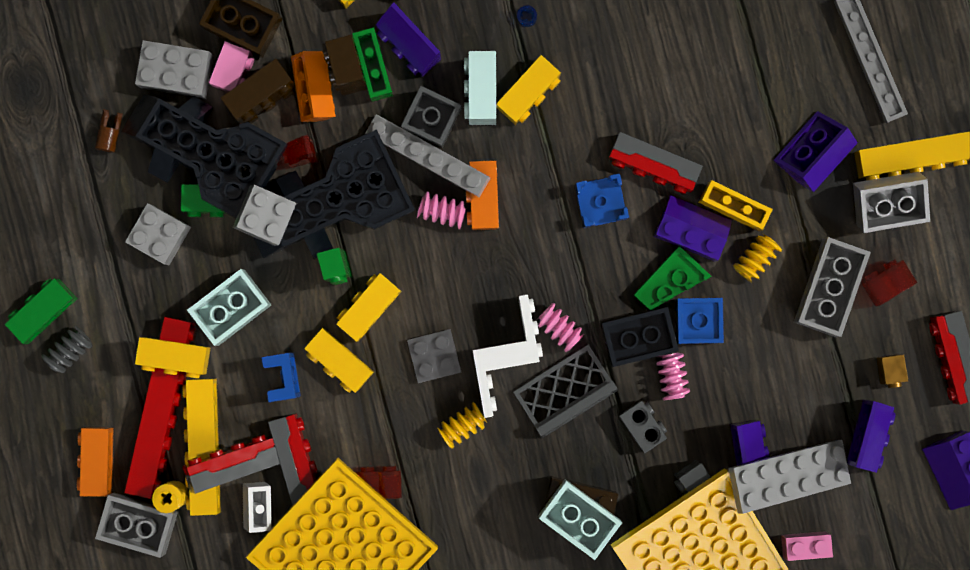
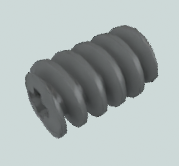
M75 326L76 332L67 331L70 336L69 339L61 336L62 345L58 342L54 343L57 348L56 351L51 348L47 349L50 354L49 357L44 354L41 355L44 362L57 373H65V366L71 367L73 365L72 360L78 361L79 354L84 355L86 353L85 347L90 349L93 346L89 337L77 326Z

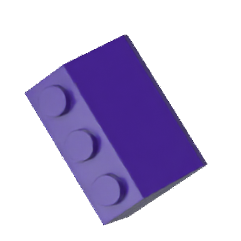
M393 3L377 22L376 28L378 32L376 34L384 43L388 41L393 46L391 50L399 59L403 57L409 63L406 66L414 75L418 73L423 77L441 60L440 51L404 12Z
M817 111L774 161L795 181L814 192L858 142L848 127Z
M670 195L653 237L675 246H680L685 250L715 262L721 256L732 220Z
M863 399L847 457L848 465L876 473L878 468L882 467L884 456H882L883 448L888 445L890 435L887 433L889 426L893 425L895 420L894 407Z
M759 420L730 424L737 466L769 458L768 447L764 446L763 438L766 437L764 424H760Z
M962 430L922 448L950 510L970 505V432Z

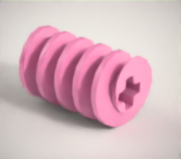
M426 192L422 197L417 218L421 213H423L424 220H427L431 215L432 222L435 223L440 217L441 225H444L449 220L450 227H453L457 222L458 229H461L466 208H464V201H461L456 206L455 199H452L447 204L446 196L441 201H438V194H435L430 199L429 192Z
M552 303L538 317L540 319L538 327L546 325V334L553 331L551 339L554 340L559 337L558 345L561 346L566 343L564 351L567 352L583 336H580L582 328L578 327L573 330L575 322L566 323L569 316L565 315L560 318L562 310L553 311L555 303Z
M677 352L657 356L661 357L662 360L656 364L664 367L658 371V374L665 375V378L661 379L660 383L667 385L661 389V392L668 393L662 399L672 400L685 397L684 395L689 393L690 389L683 388V386L689 382L686 379H681V377L685 376L687 371L680 370V368L685 366V362L678 361L684 357V354Z

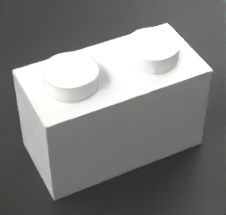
M266 482L243 483L244 529L249 533L271 530V486Z

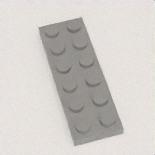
M834 440L728 468L738 514H744L851 484L842 440Z

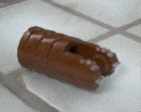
M103 109L95 149L115 153L123 114L117 113L114 118L113 128L106 127L109 110Z

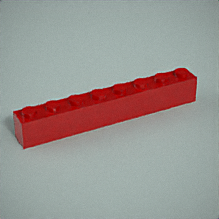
M164 317L159 340L190 344L196 336L197 329L194 328L195 323ZM155 368V371H152L126 484V494L152 499L156 488L162 485V481H159L161 472L164 473L167 465V459H164L166 450L169 451L172 437H169L171 428L174 429L177 416L174 413L176 406L179 407L182 394L179 391L180 386L185 383L186 372L178 371L177 375L163 373L164 369Z

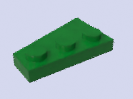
M678 246L633 295L648 310H652L712 276Z

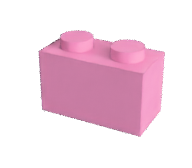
M224 42L209 84L226 92L231 91L246 80L244 79L247 70H251L254 63L253 54L249 50Z
M826 531L781 535L783 558L787 561L833 557L831 534Z

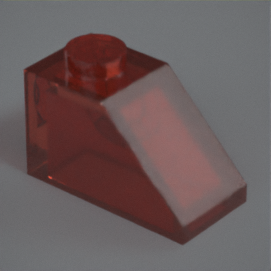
M308 135L287 143L288 146L283 153V159L285 164L289 163L291 168L318 162L313 141Z

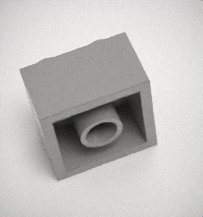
M251 185L232 228L274 246L279 245L296 203L259 186Z
M147 203L125 242L157 261L170 265L191 227Z

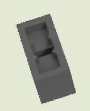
M639 400L618 416L642 452L646 453L667 439L664 434L667 430L661 421L656 422L652 414L655 412L648 402L644 404L643 401ZM636 410H641L644 413V418L640 422H634L632 419V414ZM652 428L656 431V437L654 440L648 441L645 438V432Z
M695 460L674 474L677 479L674 481V484L685 495L711 477L702 463Z

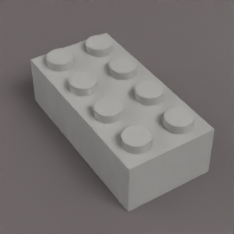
M830 237L823 238L794 323L833 337H842L871 252Z

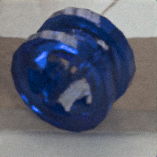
M526 5L518 10L517 19L519 24L523 27H531L536 23L537 13L532 6ZM526 11L528 14H533L530 21L521 19L523 12Z

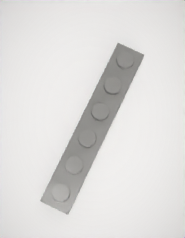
M835 0V6L885 124L907 115L905 105L860 0Z
M377 114L365 133L368 134L377 130L384 145L477 197L481 196L491 179L484 173Z

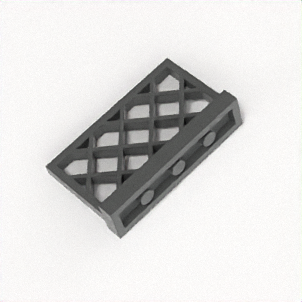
M588 344L515 390L514 394L541 437L544 438L618 390ZM588 352L592 358L591 366L578 365L579 356ZM576 359L575 364L570 363L571 361ZM594 363L596 364L598 369L593 368ZM563 366L574 367L572 379L559 377L560 369ZM577 368L589 370L587 383L574 380ZM557 371L556 376L551 375L552 373ZM592 371L602 373L606 381L600 385L590 384ZM544 378L555 379L553 391L540 389ZM558 380L571 382L568 395L555 392ZM536 383H538L537 388L532 387L533 385H535ZM573 383L586 386L584 395L581 397L571 396ZM527 389L535 390L534 403L524 401L520 394ZM539 392L552 394L549 407L536 404ZM554 395L567 398L565 407L562 409L552 408ZM570 399H575L573 402L569 404ZM527 405L533 406L532 412ZM536 407L548 409L546 419L540 423L534 417ZM551 410L557 411L550 416Z

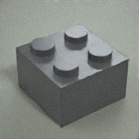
M420 86L401 127L409 133L443 149L462 107L460 104Z

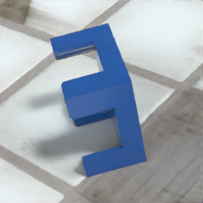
M620 174L589 182H577L575 184L583 228L627 220L629 218L628 209L625 207L621 190L622 181Z
M723 298L675 299V310H677V332H675L677 344L724 343Z
M294 353L262 357L264 368L282 367L280 376L282 384L285 386V388L268 391V401L274 402L301 397Z

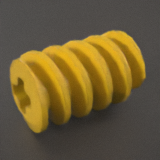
M765 234L756 237L758 244L754 242L750 244L752 250L746 249L744 251L747 258L739 257L741 264L735 263L733 265L734 269L751 283L752 277L760 278L756 273L757 270L765 272L762 264L771 265L768 257L776 259L773 251H782L781 247Z
M474 402L472 403V411L465 407V415H462L460 412L456 413L458 420L449 417L450 425L444 421L441 422L442 430L439 428L438 430L450 448H454L453 440L459 444L462 443L461 435L466 439L470 438L468 431L476 434V426L482 430L485 428L484 421H487Z
M170 481L156 488L152 496V502L159 512L170 513L186 504L189 492L180 481Z

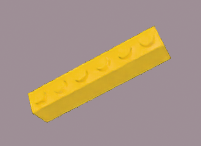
M970 132L858 150L854 153L859 179L866 178L867 181L879 179V175L888 174V177L902 175V171L908 170L910 173L924 172L923 168L925 167L939 170L946 168L945 164L953 163L954 167L967 165V160H970Z
M217 379L186 380V384L183 385V397L187 400V407L183 409L184 420H187V429L184 430V441L188 443V452H185V465L188 464L187 461L190 459L201 457L202 460L210 457L209 453L219 450ZM185 477L186 488H189ZM220 485L196 494L191 493L189 490V497L186 498V508L190 510V516L217 515L221 512Z

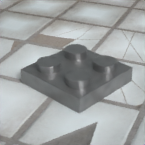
M451 329L407 340L418 383L461 372Z

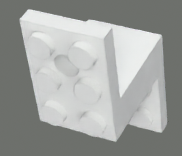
M528 295L518 297L526 341L473 350L484 418L492 417L493 411H497L495 396L490 397L489 389L493 388L491 374L486 375V371L540 362L539 357H543L541 343L536 344L535 335L539 334L537 321H532L531 313L535 312L533 299L528 298Z

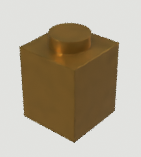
M903 354L877 357L881 384H888V388L901 387V382L908 381Z

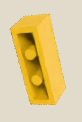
M541 55L498 101L496 108L515 125L519 121L523 123L530 116L529 110L533 105L538 107L546 98L543 94L548 89L553 90L560 83L561 80L558 78L561 72Z
M713 180L708 182L698 202L756 231L764 229L773 210Z
M381 273L378 276L374 274L366 283L369 287L363 293L359 291L351 300L354 303L349 310L343 309L337 317L339 319L337 325L356 342H359L402 292Z
M324 328L304 348L308 351L306 356L314 363L319 361L325 366L323 371L331 378H334V376L342 381L340 385L349 393L351 391L356 393L374 373L373 370Z
M139 337L135 364L142 365L141 370L155 371V368L164 369L163 373L177 375V372L181 371L186 372V377L199 378L200 374H207L210 347Z

